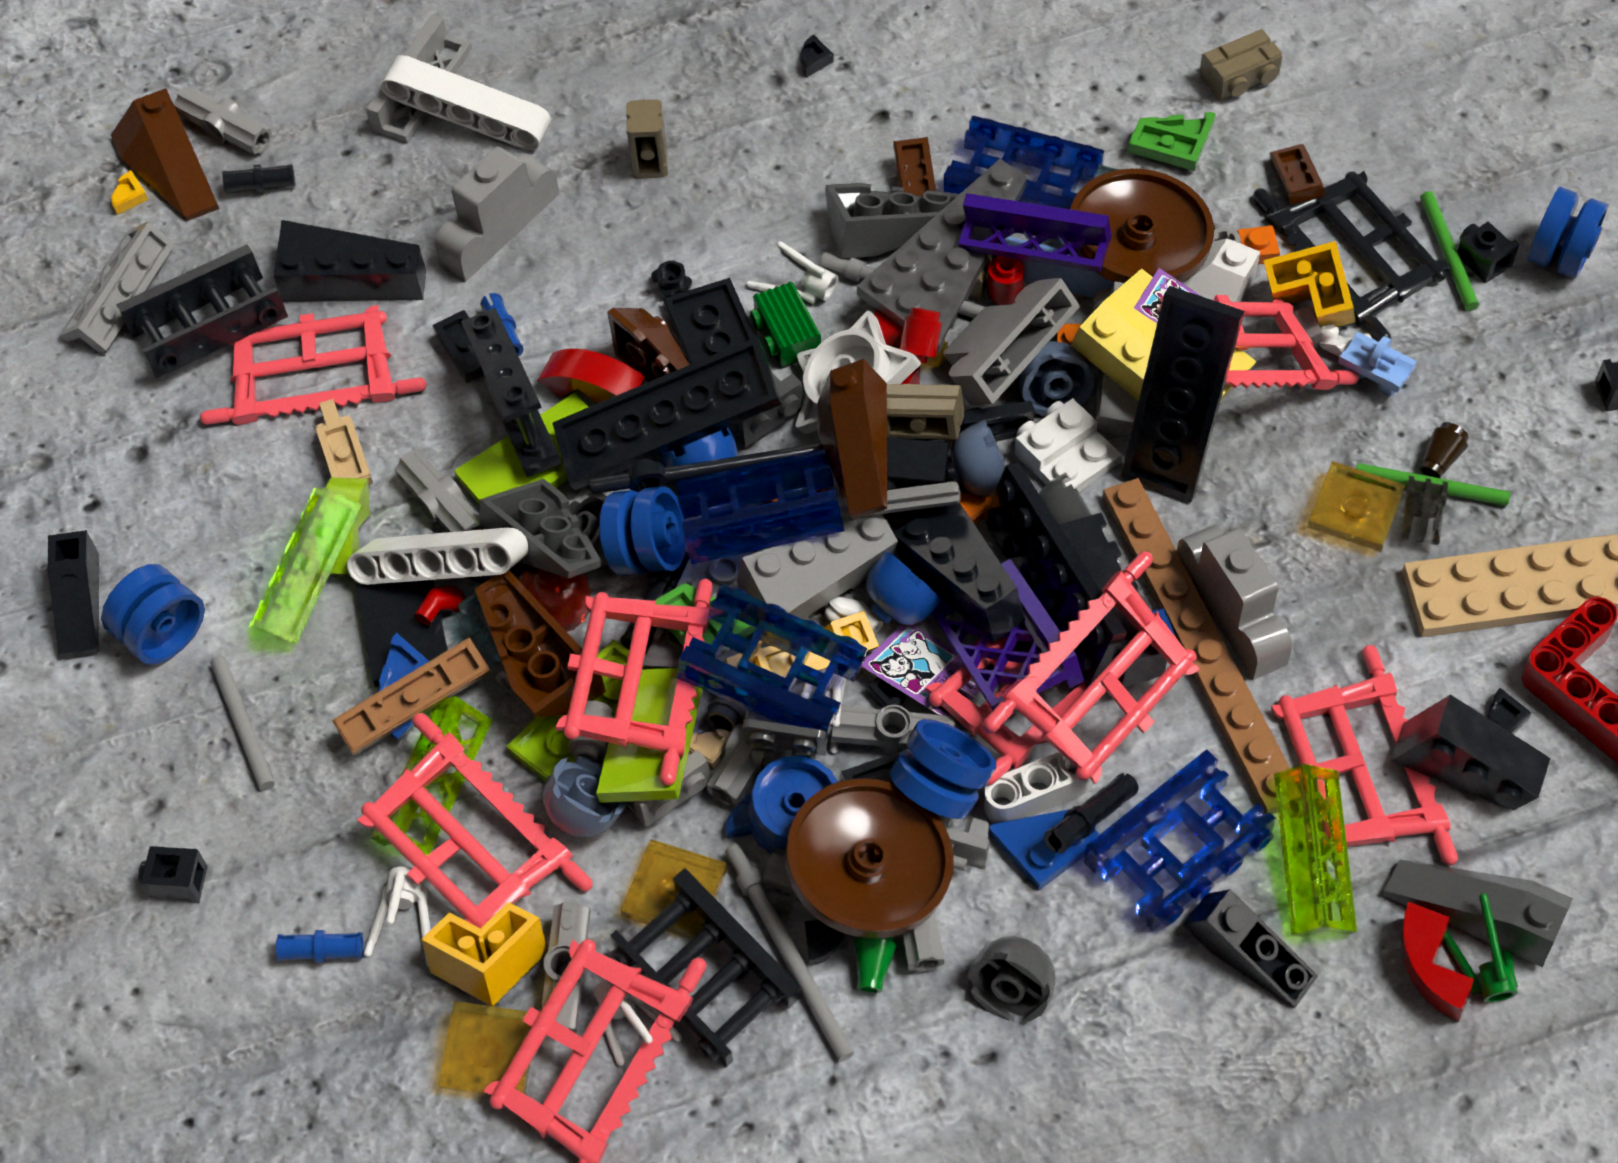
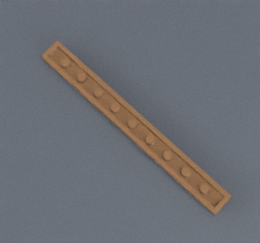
M1139 478L1103 489V499L1133 558L1135 559L1143 551H1147L1153 556L1152 564L1145 570L1142 576L1159 609L1164 608L1169 617L1177 640L1184 649L1195 651L1196 661L1194 664L1200 669L1193 673L1265 816L1267 817L1303 804L1305 795Z

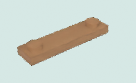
M469 637L334 718L332 722L353 756L411 722L416 714L426 713L487 676L491 671Z

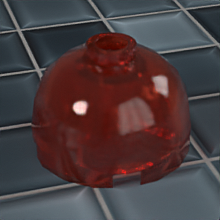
M528 565L519 575L518 580L566 632L574 630L585 621L589 614L586 609L585 600L586 596L591 597V588L584 573L571 578H565Z

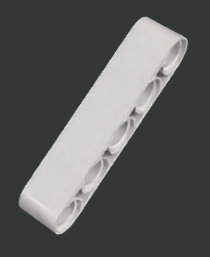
M398 55L394 58L381 84L384 94L397 102L525 150H535L538 148L551 121L549 113L536 104L405 55Z
M509 527L376 538L348 558L347 569L355 581L366 585L501 575L506 573L527 554L528 541L521 531Z

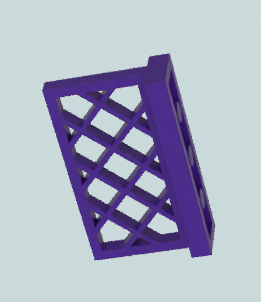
M1011 559L1001 563V565L1017 587L1025 621L1001 637L1007 639L1003 650L987 648L991 639L967 619L963 618L962 622L946 620V616L956 612L946 602L941 603L932 614L992 711L1001 702L1005 701L1002 696L996 698L993 694L997 684L1013 685L1017 680L1024 679L1029 673L1028 665L1039 662V652L1040 654L1049 652L1048 643L1059 641L1058 633H1060V630ZM966 634L982 636L977 646L962 644ZM1017 640L1033 642L1029 653L1013 651ZM1074 651L1036 690L1037 693L1064 680L1070 688L1084 682ZM982 658L998 660L993 671L977 669ZM1008 661L1024 663L1019 674L1003 672Z

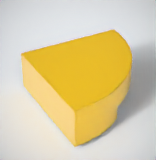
M131 170L119 178V184L115 188L114 193L111 194V202L117 215L148 200L144 189Z

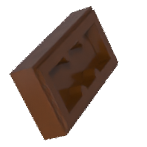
M928 137L893 141L899 187L904 188V192L923 196V193L928 190L936 191Z
M1304 144L1269 152L1270 163L1290 205L1325 196L1324 185Z

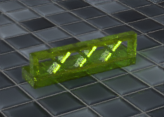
M328 488L313 489L249 625L250 627L270 633L282 640L297 645L362 506L361 504Z
M457 696L447 698L444 702L435 706L429 716L443 731L444 736L449 732L463 747L468 744L464 754L473 761L493 721ZM462 715L477 724L472 738L462 741L458 727ZM421 733L405 768L411 771L436 744L431 743ZM457 770L455 773L446 775V772H443L430 783H439L443 797L441 805L449 813L465 781V778ZM413 799L389 818L426 856L431 853L442 829ZM419 817L423 818L427 832L422 844L406 835L412 820ZM375 828L371 839L382 846L390 845L391 843Z
M1301 764L1274 774L1291 935L1305 937L1323 931L1346 935L1356 933L1357 925L1338 771ZM1317 779L1323 780L1325 783V799L1318 791ZM1323 819L1330 827V839L1323 832ZM1327 860L1334 866L1336 877L1334 880L1327 871ZM1332 901L1339 907L1341 921L1333 920Z

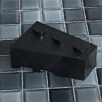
M1450 694L1404 722L1391 761L1511 810H1516L1539 798L1551 758Z

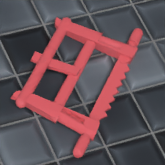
M1216 295L1214 297V301L1245 311L1243 317H1274L1282 333H1245L1241 324L1235 346L1237 350H1248V348H1290L1302 369L1229 370L1225 384H1229L1233 388H1237L1241 384L1246 389L1251 384L1256 388H1259L1262 384L1268 388L1274 384L1279 388L1285 384L1290 388L1296 384L1301 388L1306 384H1310L1313 389L1330 390L1336 385H1353L1358 382L1359 374L1353 370H1333L1330 372L1314 349L1313 341L1293 314V306L1290 303L1283 302L1282 298H1275L1272 302H1231L1228 295Z
M378 305L369 307L365 310V313L315 320L313 313L300 315V323L263 328L230 344L234 347L233 375L230 379L231 382L235 383L233 408L225 407L203 411L200 414V421L205 425L229 422L232 419L234 424L242 425L258 421V416L262 415L276 418L279 413L290 416L293 411L304 413L307 408L318 411L320 408L319 403L331 399L334 400L336 405L345 407L348 402L358 405L363 399H372L373 403L388 402L395 399L396 393L401 395L423 391L427 383L422 377L397 380L396 383H392L387 359L391 357V354L386 349L381 324L386 322L387 315L379 310ZM364 327L366 346L316 354L317 334ZM301 337L303 356L254 363L253 344ZM367 360L369 384L267 401H257L255 377Z
M1147 551L1139 553L1123 572L1120 570L1110 578L1101 590L1103 594L1098 599L1087 601L1088 610L1079 611L1078 620L1068 622V631L1058 633L1059 641L1048 643L1049 652L1038 654L1039 662L1028 665V675L1024 679L1017 680L1002 694V698L1005 701L1001 702L984 720L983 728L989 733L997 731L1014 713L1013 710L1016 709L1043 732L1040 737L1041 739L1048 741L1077 767L1076 776L1079 779L1087 780L1090 778L1093 784H1096L1102 774L1101 764L1106 761L1132 730L1137 726L1142 733H1145L1155 721L1148 715V712L1154 708L1163 698V695L1183 675H1191L1200 669L1194 664L1196 661L1195 651L1184 649L1161 619L1159 612L1157 611L1153 614L1131 584L1152 564L1153 556ZM1116 606L1139 632L1066 712L1059 717L1036 690L1106 614ZM1151 644L1170 666L1136 702L1119 682L1118 678ZM1108 692L1125 715L1091 752L1074 734L1072 729L1096 702Z
M701 579L698 582L693 603L695 607L656 604V600L611 598L604 592L597 593L594 598L586 596L585 605L588 612H590L589 622L581 655L570 654L568 670L577 671L568 714L559 719L556 731H564L568 739H576L578 736L624 747H627V744H633L665 752L660 772V781L666 786L674 784L680 761L679 756L684 757L685 725L693 722L689 712L695 709L691 699L697 697L694 687L700 684L696 675L702 672L699 662L704 660V656L701 650L707 648L702 636L706 634L710 620L711 608L708 607L713 588L712 582L708 579ZM605 618L635 623L626 666L597 658ZM651 626L687 631L668 726L632 721ZM593 674L623 680L615 718L584 715Z
M999 638L995 642L991 641L987 648L1003 650L1007 639ZM979 639L976 643H974L972 646H977L978 643H979V641H980V639ZM982 658L977 669H984L989 664L995 666L998 660ZM1008 661L1004 671L1011 674H1019L1023 665ZM963 665L943 683H932L925 687V692L930 694L929 701L933 706L941 705L967 728L973 736L980 735L1001 755L995 760L996 770L987 785H992L1011 769V765L1015 769L1021 767L1031 756V750L1034 746L1047 743L1048 741L1040 738L1043 732L1035 725L1021 737L1005 725H1002L994 733L985 731L983 722L992 712L988 703L985 702L979 707L957 692L965 683L972 679ZM1084 682L1080 683L1052 708L1053 711L1061 717L1087 689ZM1012 684L1004 685L994 696L996 698L1002 696Z
M1366 645L1362 649L1363 659L1370 676L1373 678L1339 688L1336 684L1331 688L1294 699L1289 695H1284L1279 699L1278 705H1271L1274 715L1285 722L1301 766L1292 769V773L1298 784L1307 783L1325 833H1323L1321 838L1322 851L1330 848L1333 853L1342 854L1350 846L1388 841L1395 842V837L1434 833L1433 839L1442 862L1448 866H1452L1457 862L1458 855L1449 832H1446L1451 829L1450 821L1442 804L1436 803L1434 795L1437 786L1429 784V776L1404 766L1420 808L1385 815L1345 711L1380 703L1395 745L1397 744L1403 724L1408 719L1403 718L1405 707L1398 705L1396 701L1397 689L1393 676L1390 672L1384 674L1385 668L1375 646ZM1329 713L1345 756L1317 763L1306 732L1303 729L1301 719ZM1351 771L1368 820L1340 826L1328 792H1326L1323 779Z
M418 713L413 717L414 726L431 743L436 745L411 771L405 768L403 775L375 803H364L361 807L363 816L358 818L357 822L366 828L375 827L414 866L407 872V876L417 886L426 879L466 919L465 921L478 928L485 925L507 902L515 904L521 898L531 895L529 889L558 868L562 870V873L580 891L587 892L592 888L593 882L591 878L574 861H570L573 858L572 853L554 837L550 839L544 833L545 825L534 823V815L523 812L524 804L512 801V793L502 791L503 783L491 781L492 773L482 771L481 762L470 760L464 754V747L451 733L448 732L444 736L443 731L424 713ZM450 766H453L538 850L512 875L425 789ZM411 799L450 837V839L427 856L389 819ZM461 849L498 885L477 906L439 869L441 865Z
M572 940L569 948V955L572 959L541 1012L530 1007L522 1020L532 1027L500 1081L490 1083L483 1091L491 1095V1107L499 1110L506 1106L536 1128L542 1139L548 1134L579 1158L578 1163H600L609 1145L606 1141L611 1132L623 1126L620 1117L631 1112L629 1102L640 1097L637 1088L648 1082L645 1074L656 1068L654 1059L664 1054L662 1045L672 1040L670 1030L675 1021L679 1022L690 1007L693 997L689 996L690 992L693 993L707 967L703 958L697 957L690 962L678 983L680 986L675 990L641 975L642 968L626 966L596 952V944L593 940H583L580 945L575 940ZM586 968L612 983L581 1037L555 1020ZM629 993L660 1011L649 1030L653 1040L649 1044L643 1041L591 1132H588L559 1115L558 1111L626 994ZM547 1035L574 1051L545 1101L541 1104L517 1090L516 1086Z

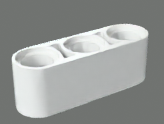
M1058 751L1009 771L994 784L986 785L984 795L985 817L992 824L1031 817L1084 795L1090 790L1093 782L1090 778L1081 780L1076 775L1068 772V769L1077 767ZM1033 783H1043L1048 788L1037 790L1031 787ZM1003 797L1009 799L1011 803L999 805L993 800Z

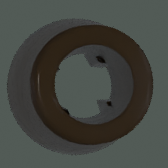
M1443 422L1440 427H1436L1433 430L1420 471L1425 476L1441 478L1468 448V433L1460 426L1450 422Z

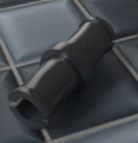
M260 164L254 165L253 169L222 171L225 193L257 190V193L265 192L266 188L293 187L296 185L293 164L262 168Z

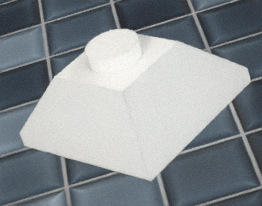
M1228 238L1214 241L1203 266L1194 275L1181 283L1202 297L1214 300L1216 295H1228L1231 302H1242L1256 278L1260 251Z

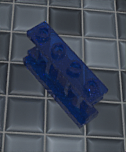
M973 115L969 121V130H966L964 134V148L975 151L970 164L953 160L951 166L947 167L944 174L943 192L961 194L982 175L979 174L981 168L989 169L1001 159L1010 166H1012L1014 161L1042 169L1037 182L1027 180L1026 188L1019 199L1020 202L1071 209L1072 202L1077 195L1074 192L1079 180L1089 182L1101 175L1103 171L1104 150ZM989 148L1005 152L1002 158L987 154ZM1055 166L1071 170L1070 175L1066 176L1053 172ZM1047 185L1063 189L1061 196L1045 192Z
M822 449L678 481L677 488L684 519L700 515L702 517L685 521L682 524L691 565L843 532L844 526L836 490L831 489L816 493V490L834 486L827 451ZM778 499L776 502L741 509V506Z
M721 584L717 591L716 599L710 605L708 618L721 623L722 626L712 645L694 637L691 639L689 646L686 645L679 658L677 678L779 724L823 730L826 732L827 739L833 721L839 713L841 702L827 697L825 694L835 675L855 682L858 673L863 667L867 648L860 645L852 637L837 635L824 629L813 620H803L786 612L779 605L767 604L751 597L743 589L731 588ZM737 620L757 628L751 640L732 633ZM762 642L796 656L786 677H782L752 663ZM724 647L742 654L737 668L718 660ZM810 652L830 660L824 673L805 665ZM797 679L817 687L811 701L791 692Z
M1207 749L1086 845L1084 863L1094 874L1100 871L1101 877L1108 882L1122 870L1146 894L1137 901L1135 912L1140 917L1144 916L1147 919L1146 926L1151 931L1156 930L1162 924L1165 927L1173 924L1183 913L1184 909L1182 907L1192 899L1196 902L1202 900L1214 887L1213 882L1222 874L1226 877L1231 876L1243 864L1244 856L1253 849L1256 852L1261 851L1274 837L1272 833L1276 820L1274 815L1270 812L1265 815L1263 813L1264 808L1258 803L1242 815L1219 792L1227 785L1229 774L1217 768L1218 759ZM1201 788L1200 797L1211 807L1203 816H1200L1186 802ZM1223 820L1239 835L1225 849H1223L1225 840L1213 829ZM1181 822L1206 845L1184 864L1159 841ZM1140 837H1142L1140 845L1152 856L1141 866L1125 851ZM1163 869L1180 884L1164 899V889L1153 879Z

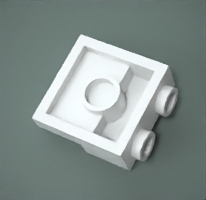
M1073 398L1065 404L1061 401L1053 403L1047 409L1045 418L1036 424L1033 421L1024 423L1016 434L1015 455L1045 485L1066 472L1071 481L1065 483V485L1069 486L1072 484L1073 488H1077L1078 492L1120 464L1122 456L1097 431L1098 422Z

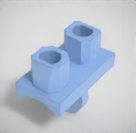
M1357 331L1347 349L1340 355L1338 363L1345 366L1346 370L1357 372L1359 379L1367 377L1377 382L1379 391L1392 396L1402 388L1415 369L1417 361L1390 348L1391 339L1383 336L1378 342Z

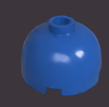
M727 427L714 434L707 435L664 453L660 457L665 467L735 457L738 456V450L732 432ZM730 473L675 482L689 490L702 488L704 494L723 487V478Z
M888 551L875 561L868 572L866 589L867 594L874 602L870 610L886 624L892 619L902 625H916L924 622L943 602L925 582L916 577L907 566Z

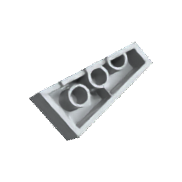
M883 514L864 516L742 557L737 584L753 614L761 619L760 627L767 641L771 644L781 637V633L792 626L797 627L808 619L810 614L819 608L829 606V602L848 589L851 588L853 590L867 580L869 570L880 556L886 551L894 555L898 540Z

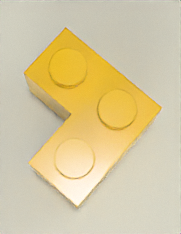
M1336 241L1263 260L1273 300L1275 298H1282L1283 302L1292 304L1311 299L1320 327L1325 324H1334L1336 327L1356 322Z
M507 902L481 928L449 912L421 939L432 974L492 1007L548 952L540 918L510 902Z

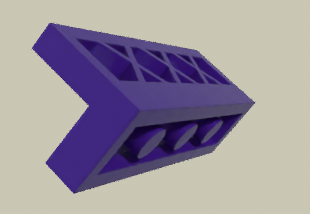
M966 193L963 203L966 221L958 242L960 248L972 252L1101 272L1112 236L1108 215ZM974 226L989 228L993 233L992 236L983 241L971 239ZM1014 233L1024 234L1028 241L1015 247L1007 245L1004 239ZM1049 239L1060 240L1063 247L1051 253L1043 251L1039 245ZM1085 244L1098 246L1094 259L1079 257L1074 250Z

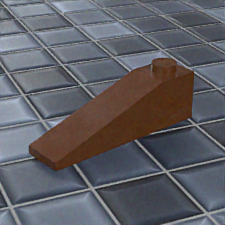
M165 88L133 100L111 133L122 162L129 169L132 168L138 173L141 180L146 185H151L161 195L162 199L186 221L218 210L219 207L167 89Z
M611 308L607 312L615 356L645 376L644 380L646 382L689 365L671 335L669 327L660 317H653L643 308Z
M864 359L830 371L817 406V433L849 516L853 520L888 509L887 383Z
M509 570L504 574L494 575L475 588V592L513 693L535 717L567 715L577 671L568 670L570 654L581 655L582 648ZM593 674L587 701H594L606 692L602 675Z

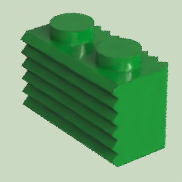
M789 281L780 287L775 286L774 289L769 288L767 291H762L760 294L756 293L753 296L754 309L750 310L752 323L756 331L763 330L764 335H766V337H763L766 351L770 358L777 357L781 367L797 362V354L799 352L817 348L821 344V334L793 282Z

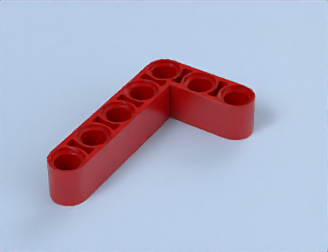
M1592 597L1580 605L1533 648L1522 671L1521 679L1523 685L1532 694L1618 764V696L1580 666L1606 642L1617 620L1618 611L1616 606L1608 599ZM1591 620H1595L1600 624H1595ZM1564 643L1571 644L1575 648L1568 647ZM1538 667H1544L1549 672L1542 671ZM1569 692L1576 693L1581 698H1576L1572 696ZM1601 718L1608 719L1613 725L1607 724Z

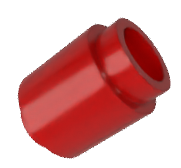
M998 256L989 264L987 291L989 297L997 306L1014 304L1016 296L1024 289L1025 268L1020 259Z
M911 307L910 316L905 317L900 350L912 353L921 363H927L928 357H936L942 322L939 321L940 312Z

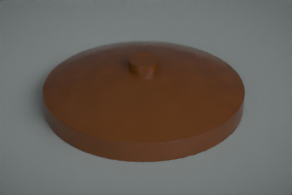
M1135 168L1110 171L1095 177L1079 190L1071 205L1070 210L1109 216L1112 236L1101 272L1095 273L1112 282L1125 283L1140 269H1143L1153 277L1158 268L1182 282L1194 275L1203 266L1210 253L1214 238V222L1208 206L1191 187L1170 175L1158 171ZM1085 244L1074 251L1079 257L1094 259L1098 246Z
M845 780L827 786L815 793L797 812L789 830L785 846V866L788 879L801 903L812 915L827 926L856 937L887 938L904 934L918 927L930 918L941 904L953 874L954 856L952 844L947 830L938 815L921 807L905 796L895 784L882 780Z

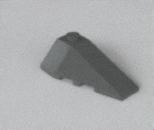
M865 183L826 185L825 195L831 240L841 258L860 259L886 253L900 248L960 194L928 190L923 193V196L904 192L902 187L892 186V193L872 191L871 184Z
M544 478L480 499L479 530L509 527L521 531L526 537L528 552L519 562L565 578H571L601 567V560L591 541L579 529V520L576 514L572 515L569 510V502L566 496Z
M1401 859L1383 893L1384 896L1406 906L1408 902L1448 916L1450 917L1448 925L1488 942L1479 899L1481 893H1486L1492 910L1500 948L1540 967H1543L1573 898L1532 880Z

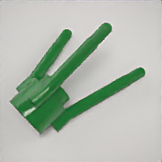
M1481 893L1479 899L1492 961L1478 967L1480 973L1476 976L1448 931L1444 937V942L1464 975L1474 979L1471 989L1472 995L1482 993L1484 1002L1495 1003L1515 997L1518 994V983L1514 973L1512 953L1502 949L1501 955L1488 895Z

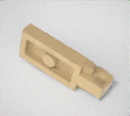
M333 399L319 403L325 422L318 424L316 431L331 477L368 479V484H373L352 418L349 415L339 417Z

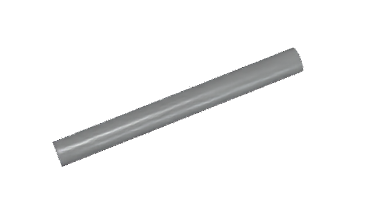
M224 656L214 657L210 664L259 789L262 791L269 790L275 785V782L226 658Z

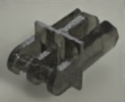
M1414 476L1408 477L1402 510L1404 516L1401 539L1408 540L1413 516H1416L1415 542L1423 543L1429 518H1433L1430 544L1438 545L1440 543L1444 507L1448 498V482L1443 481L1441 485L1431 483V479L1427 478L1425 482L1414 480Z

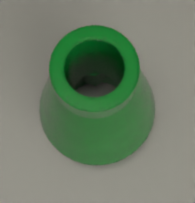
M893 937L856 938L857 989L864 992L881 993L896 948Z

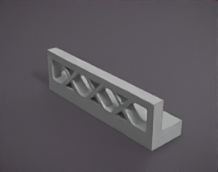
M431 15L404 55L456 74L471 52L472 47L471 42L447 35L444 19ZM445 46L458 50L453 56L443 59L440 57ZM381 88L366 108L372 132L407 144L428 114L389 98ZM408 117L410 120L404 130L391 126L395 120Z
M149 221L128 230L59 337L66 343L81 338L97 352L107 351L125 323L117 304L145 292L175 243Z

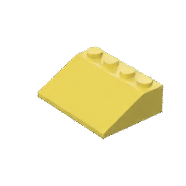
M1140 269L1100 304L1079 327L1071 344L1073 348L1138 401L1157 323L1134 309V306L1153 278L1143 269ZM1235 348L1229 370H1251L1256 361L1243 350ZM1225 384L1221 402L1234 389L1231 385Z

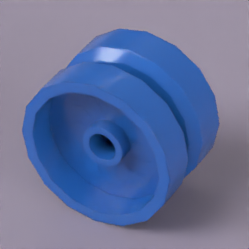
M1559 186L1537 230L1527 261L1545 267L1553 261L1558 249H1563L1557 264L1558 273L1576 279L1597 244L1609 204L1590 198L1584 202L1577 217L1573 215L1579 200L1578 193Z
M660 486L644 488L640 492L633 490L618 491L606 497L602 505L599 521L600 540L604 556L610 568L617 575H641L647 570L654 573L676 570L681 565L686 548V524L682 507L677 496L670 488Z
M147 564L133 570L114 587L103 605L101 621L104 629L116 640L125 644L126 648L145 664H159L174 657L195 637L203 622L205 607L203 600L191 589L181 584L180 580L160 564Z
M922 719L918 721L907 739L909 749L899 753L890 769V777L895 786L905 796L921 807L951 819H964L969 816L978 800L979 792L977 789L986 786L996 770V761L982 744L965 732L936 720Z
M801 755L785 756L769 763L756 778L748 809L749 829L757 844L770 854L776 848L785 850L792 822L803 804L818 791L838 782L832 771L818 760Z

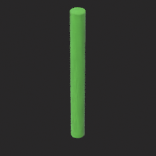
M1432 191L1424 192L1421 194L1420 200L1444 259L1451 267L1449 271L1466 311H1473L1479 307L1475 292Z
M1357 463L1354 478L1502 506H1508L1510 491Z

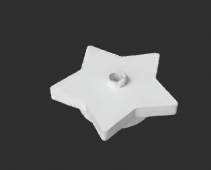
M871 311L865 312L849 330L833 334L825 339L817 348L797 354L804 373L803 385L806 396L795 426L803 434L817 431L818 400L831 370L864 359L887 384H901L921 365V362L912 353L886 345L878 319Z

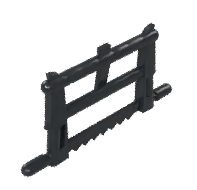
M1350 171L1345 175V179L1324 187L1325 196L1288 205L1280 209L1266 190L1263 188L1256 189L1253 193L1255 201L1267 213L1266 216L1269 224L1273 225V228L1280 235L1285 233L1288 236L1286 243L1295 246L1294 252L1315 247L1298 225L1323 212L1352 244L1356 252L1367 261L1386 283L1361 297L1347 283L1354 308L1355 323L1358 326L1365 324V328L1378 342L1383 336L1391 339V334L1374 316L1396 301L1402 303L1407 297L1433 280L1435 282L1443 281L1446 277V271H1449L1451 268L1447 263L1432 258L1427 250L1406 229L1411 226L1412 221L1405 213L1395 216L1372 189L1367 186L1368 178L1364 171L1360 174ZM1355 194L1383 223L1366 236H1363L1336 206ZM1392 235L1420 265L1401 276H1398L1374 248L1375 245Z

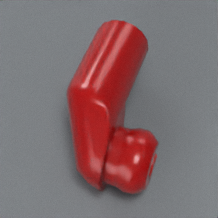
M455 586L434 587L429 591L415 612L414 617L423 625L429 626L440 610H452L453 613L460 612L466 602V596L462 590Z

